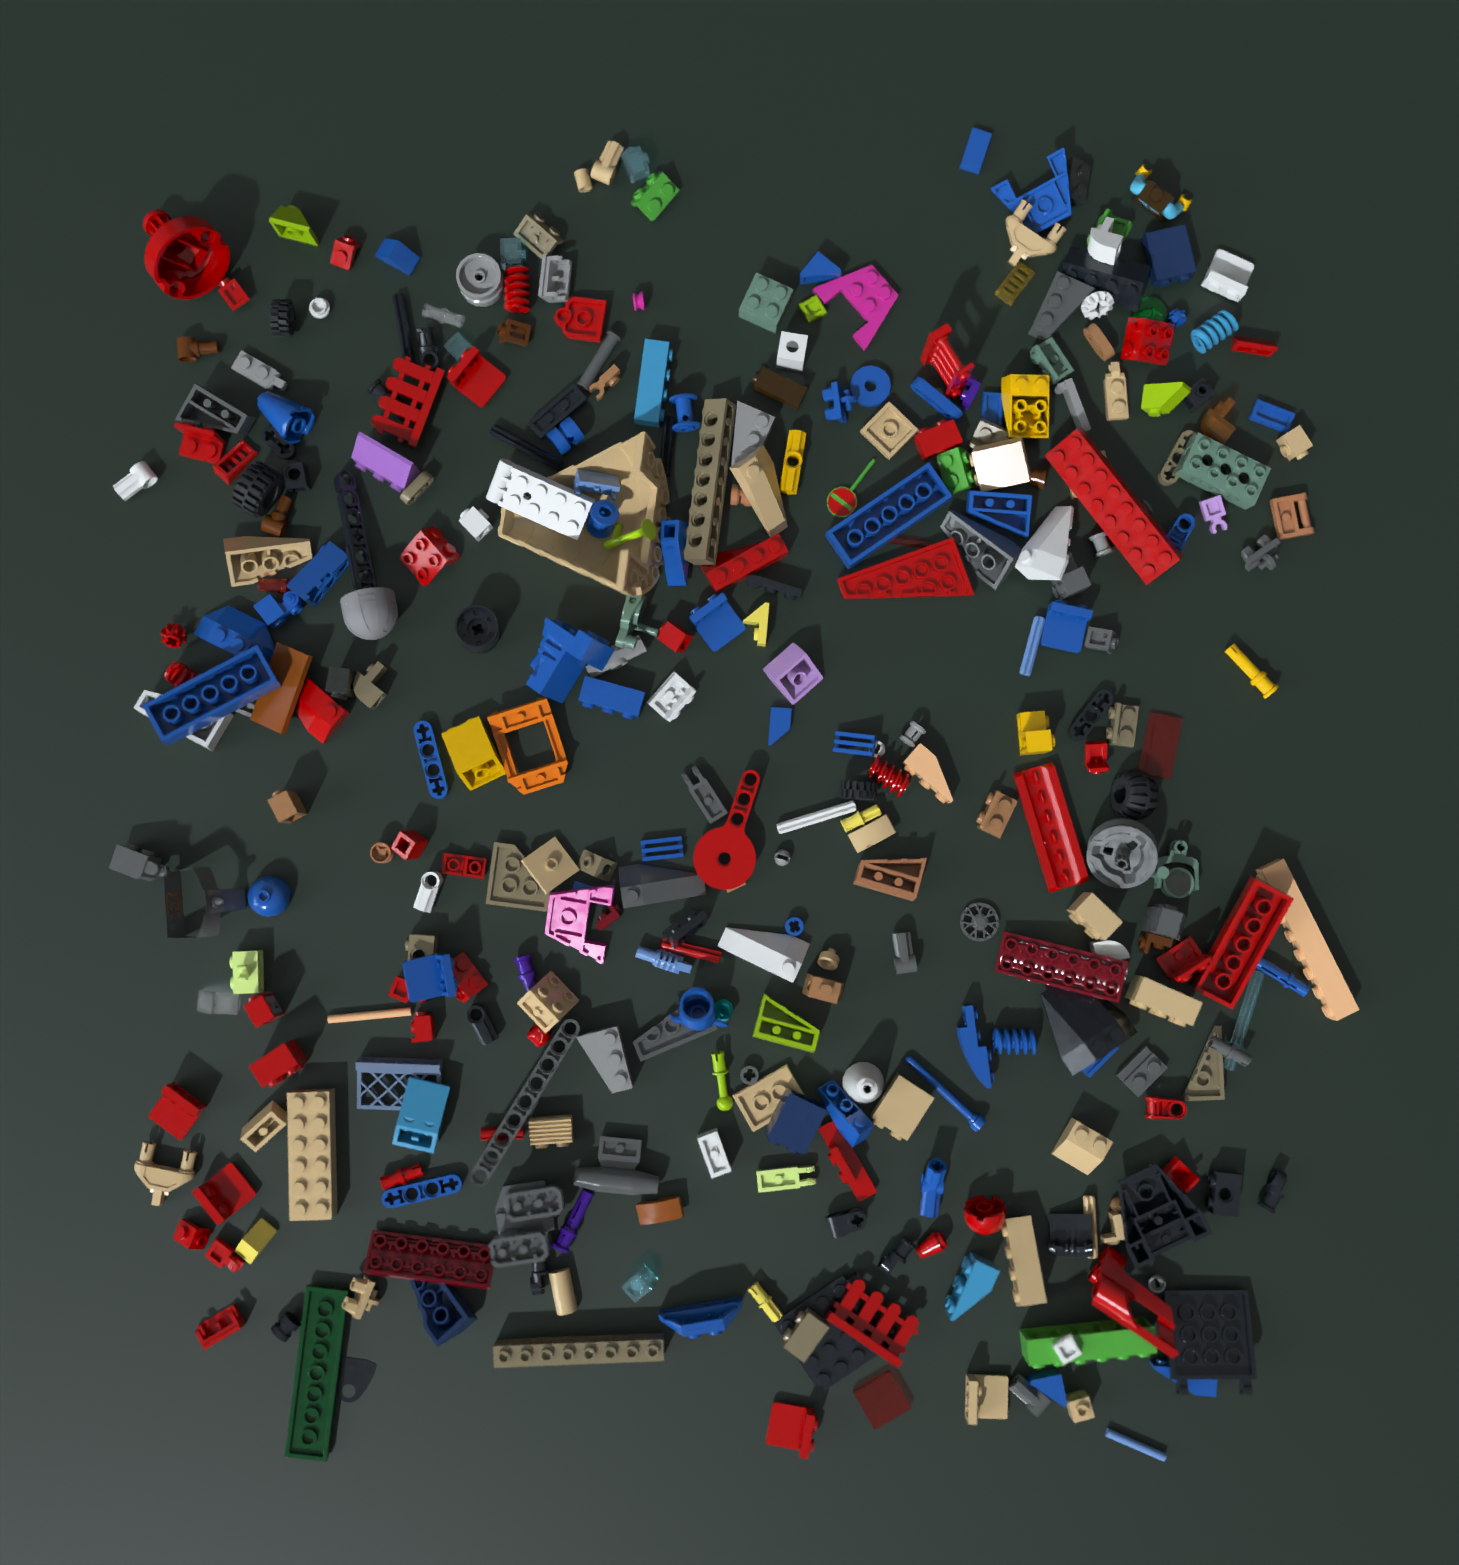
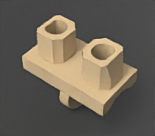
M354 1277L350 1284V1289L357 1292L355 1299L346 1296L342 1303V1308L359 1320L364 1310L370 1311L372 1305L379 1306L380 1300L375 1298L378 1290L373 1289L375 1282L371 1280V1277Z

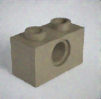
M409 934V938H406L405 942L408 959L404 961L415 959V954L418 950H422L425 956L437 954L438 935Z

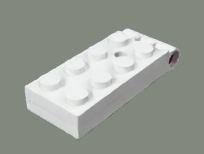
M502 458L498 463L486 495L489 501L575 540L581 537L591 507L595 502V499L582 493L580 495L575 494L574 490ZM526 492L531 494V498L527 497Z

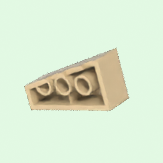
M1031 1215L1005 1219L1001 1231L1003 1237H1006L1007 1246H1005V1253L1010 1262L1009 1275L1013 1282V1297L1016 1306L1047 1303Z

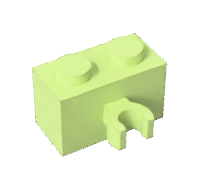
M263 950L232 952L230 967L233 968V977L230 979V987L233 989V994L264 992Z

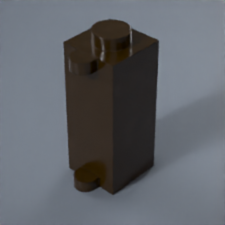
M765 364L761 372H756L752 380L754 391L798 412L809 385L805 384V386L797 384L768 370L769 366Z

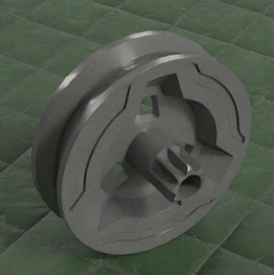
M1116 818L1102 823L1091 834L1087 846V863L1092 874L1102 883L1115 888L1135 887L1148 880L1156 869L1158 862L1157 841L1153 833L1144 824L1132 819ZM1131 841H1135L1137 843V845L1133 849L1130 847ZM1104 847L1113 848L1112 854L1103 851Z

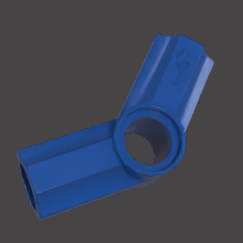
M933 1158L932 1161H929L926 1172L922 1173L920 1191L922 1195L919 1214L925 1217H938L940 1195L943 1194L944 1176L946 1173V1163L941 1158Z

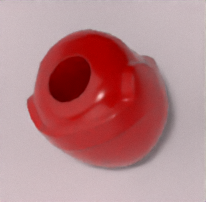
M535 1024L527 1033V1038L536 1047H542L551 1038V1032L549 1030L545 1033Z

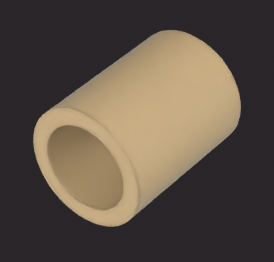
M588 169L576 170L574 175L579 192L590 191L592 184Z

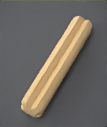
M1084 1195L1083 1212L1084 1214L1092 1215L1094 1257L1087 1258L1094 1259L1098 1258L1095 1197L1093 1195Z

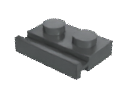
M1144 1045L1115 1075L1139 1097L1168 1067Z

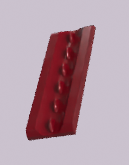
M1004 931L994 972L1119 1003L1128 961Z
M372 1230L363 1272L369 1275L490 1289L494 1265L491 1264L489 1244Z

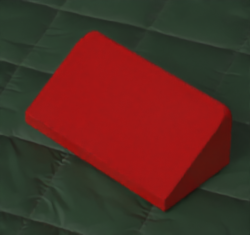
M1233 336L1232 351L1270 357L1278 349L1277 345L1272 341Z

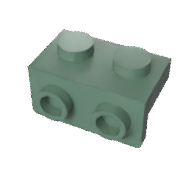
M1052 337L1039 345L1036 344L1031 349L1030 357L1035 365H1039L1042 375H1049V382L1052 386L1074 372Z

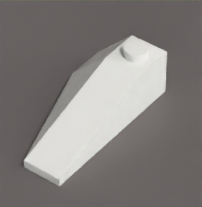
M1055 506L1023 547L1015 568L1027 579H1062L1069 561L1067 546H1070L1071 541L1068 537L1069 531L1072 529L1074 512L1072 506Z
M726 927L717 946L793 983L810 944L792 935Z

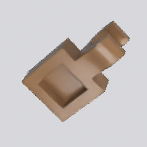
M615 364L612 365L599 377L596 383L589 387L590 392H593L595 389L600 390V393L596 396L597 400H601L604 397L605 389L609 386L613 387L619 382V377L621 376L620 369Z

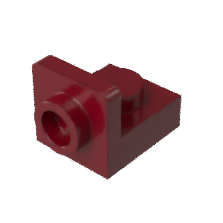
M615 900L611 906L607 905L612 912L608 913L606 911L597 918L599 922L595 925L600 931H603L622 916L619 913L622 909Z

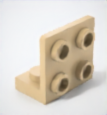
M550 971L517 1004L547 1033L579 1002V999Z
M966 1374L965 1418L969 1425H977V1418L1007 1419L1008 1376Z

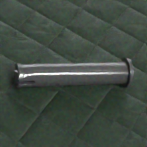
M611 331L606 332L608 335L577 383L579 387L586 391L589 390V387L617 342L621 341V338Z

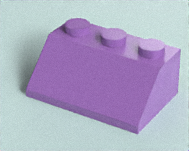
M362 432L358 433L351 456L356 462L355 466L364 472L366 470L374 473L372 475L374 478L381 482H384V480L391 483L390 487L400 493L419 476L421 472L413 462Z

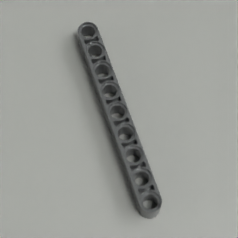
M567 1019L562 1023L471 1172V1181L475 1185L482 1186L489 1181L578 1035L580 1026L576 1020ZM573 1022L576 1025V1032L567 1034L564 1030L565 1024ZM557 1040L563 1041L565 1043V1050L556 1052L553 1048L554 1042ZM547 1058L552 1059L554 1062V1068L548 1071L542 1067L543 1060ZM534 1077H540L543 1080L541 1088L536 1089L532 1087L531 1080ZM524 1095H528L532 1099V1103L528 1107L520 1104V1098ZM511 1114H518L521 1121L518 1125L510 1124L509 1116ZM501 1132L509 1135V1141L505 1144L500 1143L497 1139L498 1134ZM495 1151L498 1159L495 1162L488 1161L486 1158L487 1152ZM479 1169L486 1172V1179L482 1181L477 1180L475 1172Z

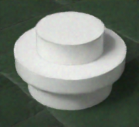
M315 298L311 301L309 310L315 318L321 319L329 314L330 305L324 298Z

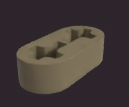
M427 470L423 471L402 492L400 499L406 505H411L433 483L435 478Z

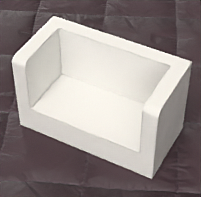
M714 1128L698 1134L697 1140L711 1178L731 1172V1165L728 1162L720 1140L718 1129Z

